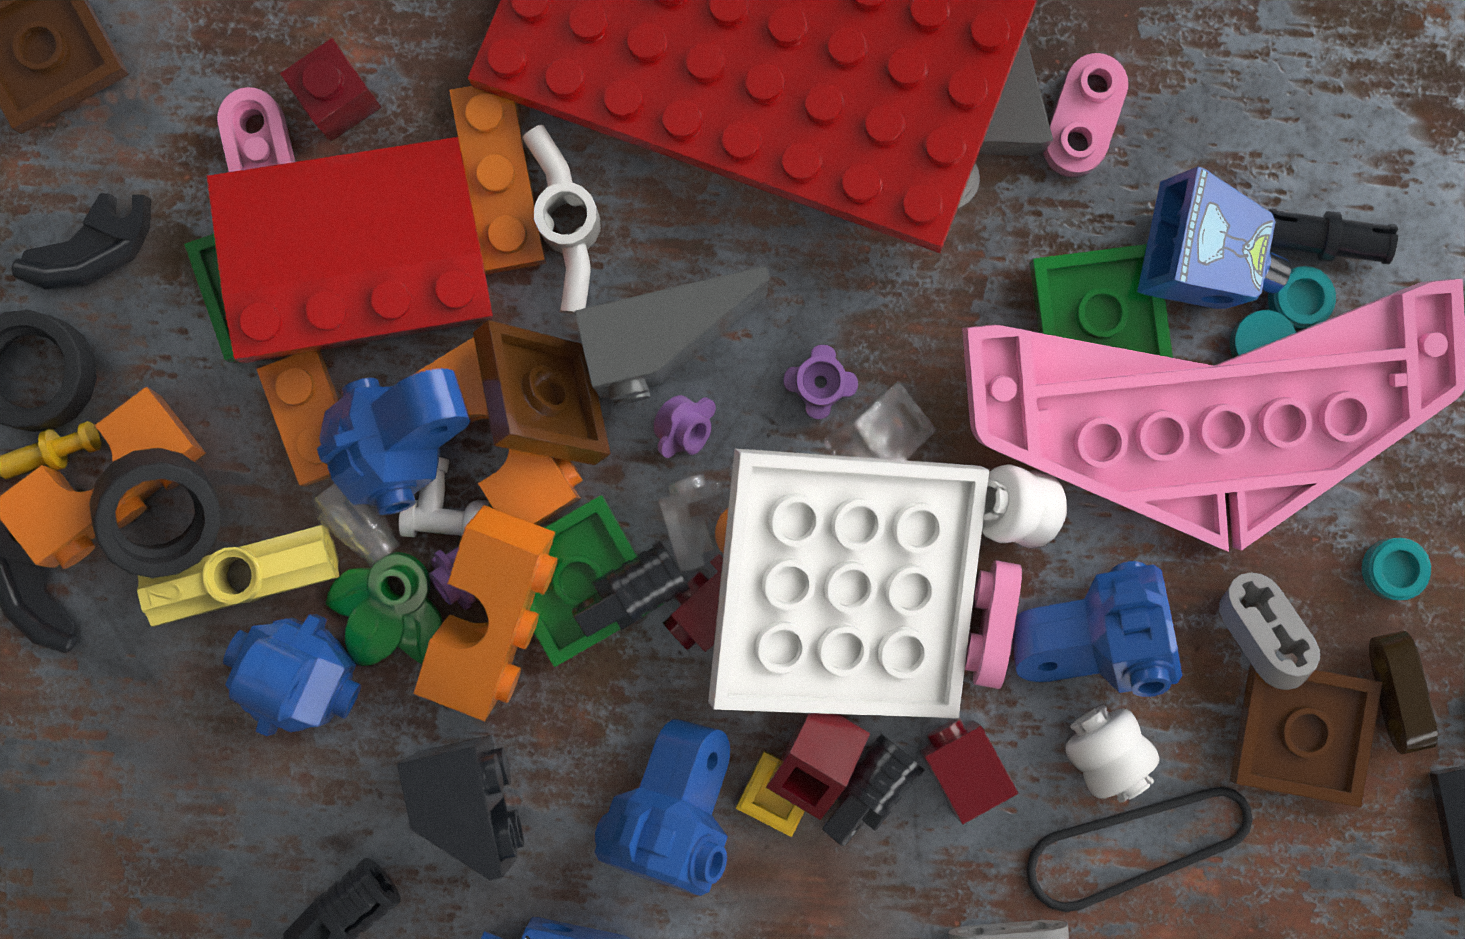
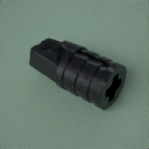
M661 540L652 544L653 547L639 553L638 557L623 563L620 568L616 570L613 568L592 582L597 592L572 608L573 617L586 637L591 636L615 621L623 630L642 619L643 614L657 609L658 605L670 601L679 592L683 594L690 589Z
M882 733L876 739L877 744L872 749H869L865 754L864 760L861 763L859 762L854 768L855 771L852 773L846 788L837 798L841 805L822 828L840 846L847 845L864 823L876 831L891 813V807L897 804L902 798L901 795L904 791L911 787L912 781L916 776L920 777L925 771L920 764Z
M364 858L356 865V868L349 870L342 876L340 881L332 884L328 891L316 897L311 905L283 933L284 939H356L361 932L369 929L373 922L380 920L389 909H393L400 903V894L386 872L371 859Z

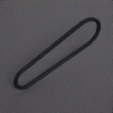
M1216 787L1053 832L1039 840L1030 852L1026 867L1028 885L1035 897L1048 908L1062 912L1082 910L1228 850L1243 842L1250 832L1253 821L1251 807L1245 797L1236 790L1227 787ZM1225 796L1231 798L1238 803L1242 810L1243 821L1241 828L1231 838L1081 900L1066 903L1053 900L1043 892L1037 882L1036 865L1038 857L1046 847L1056 841L1212 797Z

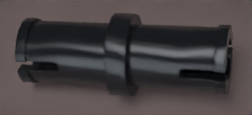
M1274 208L1268 209L1273 214L1276 222L1271 248L1315 253L1318 260L1332 262L1338 256L1376 261L1389 265L1394 258L1398 243V235L1396 234L1398 226L1396 224L1384 225L1342 219L1340 212L1326 211L1323 216L1277 211Z

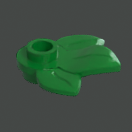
M390 553L377 560L371 568H351L345 571L340 577L335 579L326 599V605L333 611L349 616L345 628V644L351 658L358 666L378 663L392 654L397 647L418 663L423 664L429 641L443 623L440 612L428 598L430 577L426 567L417 558L407 553ZM390 576H397L403 581L405 585L404 595H398L392 591L388 584Z

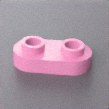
M1093 53L1081 57L1072 65L1063 80L1049 122L1053 141L1043 153L1048 165L1055 172L1063 176L1081 177L1090 173L1101 163L1107 153L1128 90V78L1123 66L1109 55ZM1099 75L1103 77L1107 83V91L1097 93L1091 90L1087 83L1088 76ZM1073 132L1083 134L1088 142L1087 149L1084 151L1072 149L1068 143V134Z
M247 87L233 91L223 100L218 111L217 122L229 172L295 162L283 110L269 94L257 88ZM254 115H262L264 117V125L261 130L256 133H247L246 123L248 119Z
M994 560L990 572L980 570L978 574L973 605L974 608L983 610L979 633H969L965 670L973 671L974 685L1000 689L1003 685L1009 662L1021 589L1022 568L1019 564Z

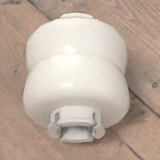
M1012 464L992 469L988 477L982 533L987 538L996 542H1015L1027 548L1041 547L1052 541L1062 528L1067 514L1066 496L1060 482L1054 476L1043 471H1027Z
M1101 705L1085 713L1074 721L1075 723L1071 724V729L1075 730L1076 734L1066 743V755L1072 764L1083 772L1086 785L1092 795L1104 799L1117 795L1119 802H1125L1128 798L1130 800L1141 794L1153 784L1154 779L1149 774L1159 764V755L1154 745L1141 735L1139 724L1131 711L1128 709H1118L1108 713L1107 707Z

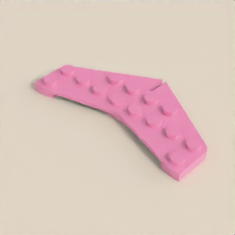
M1463 279L1417 283L1214 366L1001 325L962 328L970 426L974 437L979 443L1228 552L1225 493H1229L1232 547L1242 551L1457 400L1465 390Z

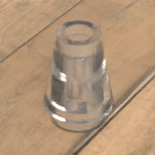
M335 483L310 501L319 513L315 519L360 558H363L370 567L400 545L394 537L385 516L378 513L376 506L370 504L352 505Z

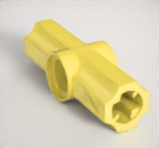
M323 524L241 547L220 549L211 555L204 556L199 563L177 575L158 578L138 575L137 593L142 612L147 616L150 625L155 627L241 603L256 602L264 597L340 577L338 570L339 560L334 541L329 534L327 526ZM239 558L249 565L252 576L249 586L241 593L236 592L230 586L227 578L229 566Z

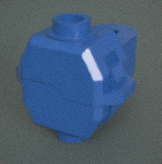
M432 369L419 372L389 387H380L379 381L376 378H363L353 381L342 388L343 397L325 411L319 437L321 445L317 448L320 461L327 464L332 481L352 505L370 504L376 506L380 515L399 513L416 504L414 494L436 479L440 457L439 447L470 424L455 372L450 369Z
M1138 561L1120 563L1113 567L1110 572L1096 574L1085 599L1032 608L1016 615L1012 647L1016 673L1022 679L1032 682H1051L1100 673L1119 693L1132 691L1137 696L1152 697L1165 693L1172 684H1177L1182 677L1178 647L1162 570L1154 564L1146 566Z
M310 614L305 622L295 618L276 620L272 624L252 626L249 633L239 630L232 638L223 658V664L232 668L225 685L229 690V699L239 703L245 712L258 721L256 732L264 736H270L275 734L278 728H282L290 733L301 731L310 727H319L331 722L335 715L345 719L351 712L361 690V684L352 680V673L356 664L338 639L334 638L329 630L325 629L326 618L317 614Z
M673 719L665 724L655 741L640 787L614 796L608 813L603 815L597 824L594 853L600 862L629 874L690 894L702 896L710 892L711 885L716 883L723 875L727 862V852L724 846L728 836L712 816L730 759V743L725 732L680 719Z

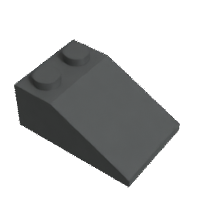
M767 266L575 310L593 389L601 399L610 397L615 406L650 398L649 387L663 384L767 297L769 284Z

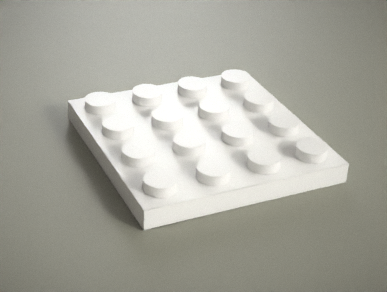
M735 449L708 700L714 710L959 718L989 470L976 465Z

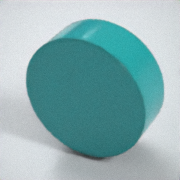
M1308 266L1291 269L1286 285L1279 292L1268 294L1269 309L1285 316L1292 323L1296 331H1301L1326 321L1332 314L1336 304V291L1330 278L1322 271Z
M1271 310L1254 312L1242 318L1231 332L1230 351L1232 357H1237L1294 334L1296 331L1292 323L1278 312Z
M1387 538L1376 542L1367 550L1362 561V576L1367 587L1375 595L1388 600H1408L1419 595L1428 585L1431 577V562L1426 551L1418 543L1406 538Z

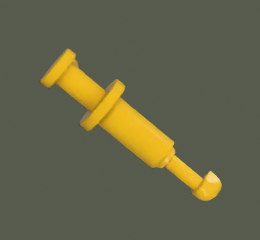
M90 421L80 423L77 432L60 437L53 429L41 431L38 436V442L0 455V477L9 479L35 470L41 465H48L57 471L64 469L68 463V454L82 449L89 453L101 449L99 433Z

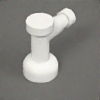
M439 457L436 479L420 489L419 499L415 500L416 504L400 512L399 532L401 536L416 537L418 531L462 536L465 526L483 505L493 507L489 501L475 500L466 507L465 511L443 509L445 473H448L449 460Z

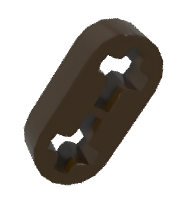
M1406 631L1371 638L1369 642L1370 663L1374 680L1382 682L1379 701L1388 736L1394 748L1403 755L1436 747L1438 742L1436 720L1421 658L1413 638Z

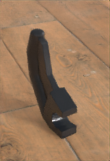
M100 193L82 222L84 225L69 241L25 250L21 259L14 260L12 275L18 280L44 290L87 286L133 261L139 253L150 229L151 199L145 195L132 194V210L130 214L125 218L119 219L116 215L117 198L111 194Z
M0 520V607L3 615L33 644L68 653L77 642V637L73 635L75 623L48 592L47 567L35 565Z

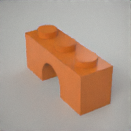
M474 337L416 372L419 373L432 369L453 370L461 390L470 423L489 419ZM509 449L503 466L494 474L479 482L478 485L494 509L539 526L581 500L574 486L582 482L583 479L570 460Z
M148 387L142 389L94 425L110 446L112 462L132 451L151 448H162L179 452L193 462L206 454L163 397ZM41 465L0 496V520L35 565L56 568L60 565L63 569H66L84 559L95 548L94 543L91 541L95 538L89 505L93 489L77 492L60 471ZM158 479L144 481L127 490L120 498L115 512L119 529L134 521L146 510L147 506L143 501L163 486L168 491L176 488L179 484L170 480Z
M482 506L465 526L447 584L467 591L479 599L487 612L488 622L472 623L449 614L429 641L413 694L482 721L486 720L498 700L504 703L509 702L521 673V667L512 664L517 648L519 647L524 650L527 648L539 619V613L530 610L535 593L545 594L557 565L558 558L548 555L556 532L489 506Z

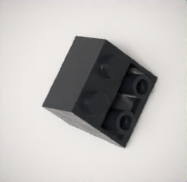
M492 735L421 750L397 763L410 829L486 879L495 880L503 878L517 859V848L524 847V834L517 809L507 810L504 796V786L511 785V774L505 749L503 747L494 749Z

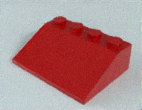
M458 137L207 175L222 297L234 360L247 363L484 323L487 320L492 321L493 314Z

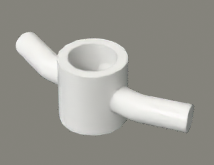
M538 125L522 137L545 173L548 187L538 196L534 206V221L544 241L553 250L563 253L566 272L560 312L575 315V310L586 308L591 273L588 249L595 243L601 230L600 216L591 194L582 186L572 182L567 161L544 125ZM564 204H570L574 207L582 206L587 211V218L583 226L578 227L572 234L561 235L553 232L554 220L551 215L559 206Z

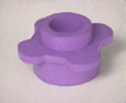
M828 345L814 347L810 358L800 367H790L787 369L783 379L785 388L790 392H796L806 404L807 415L814 419L826 418L830 414L831 406L842 397L853 396L858 388V380L855 374L845 372L841 363L835 359V350ZM818 376L826 379L827 384L825 387L819 388L815 385V379Z
M682 395L674 396L666 401L659 409L654 420V433L660 439L658 443L659 453L666 458L672 457L676 452L685 451L689 455L698 453L709 438L711 432V422L709 419L715 413V403L707 397L694 403Z
M459 547L446 555L443 551L439 550L434 553L435 557L431 559L435 570L429 573V577L438 593L449 605L457 601L463 609L467 610L476 601L474 595L447 584Z

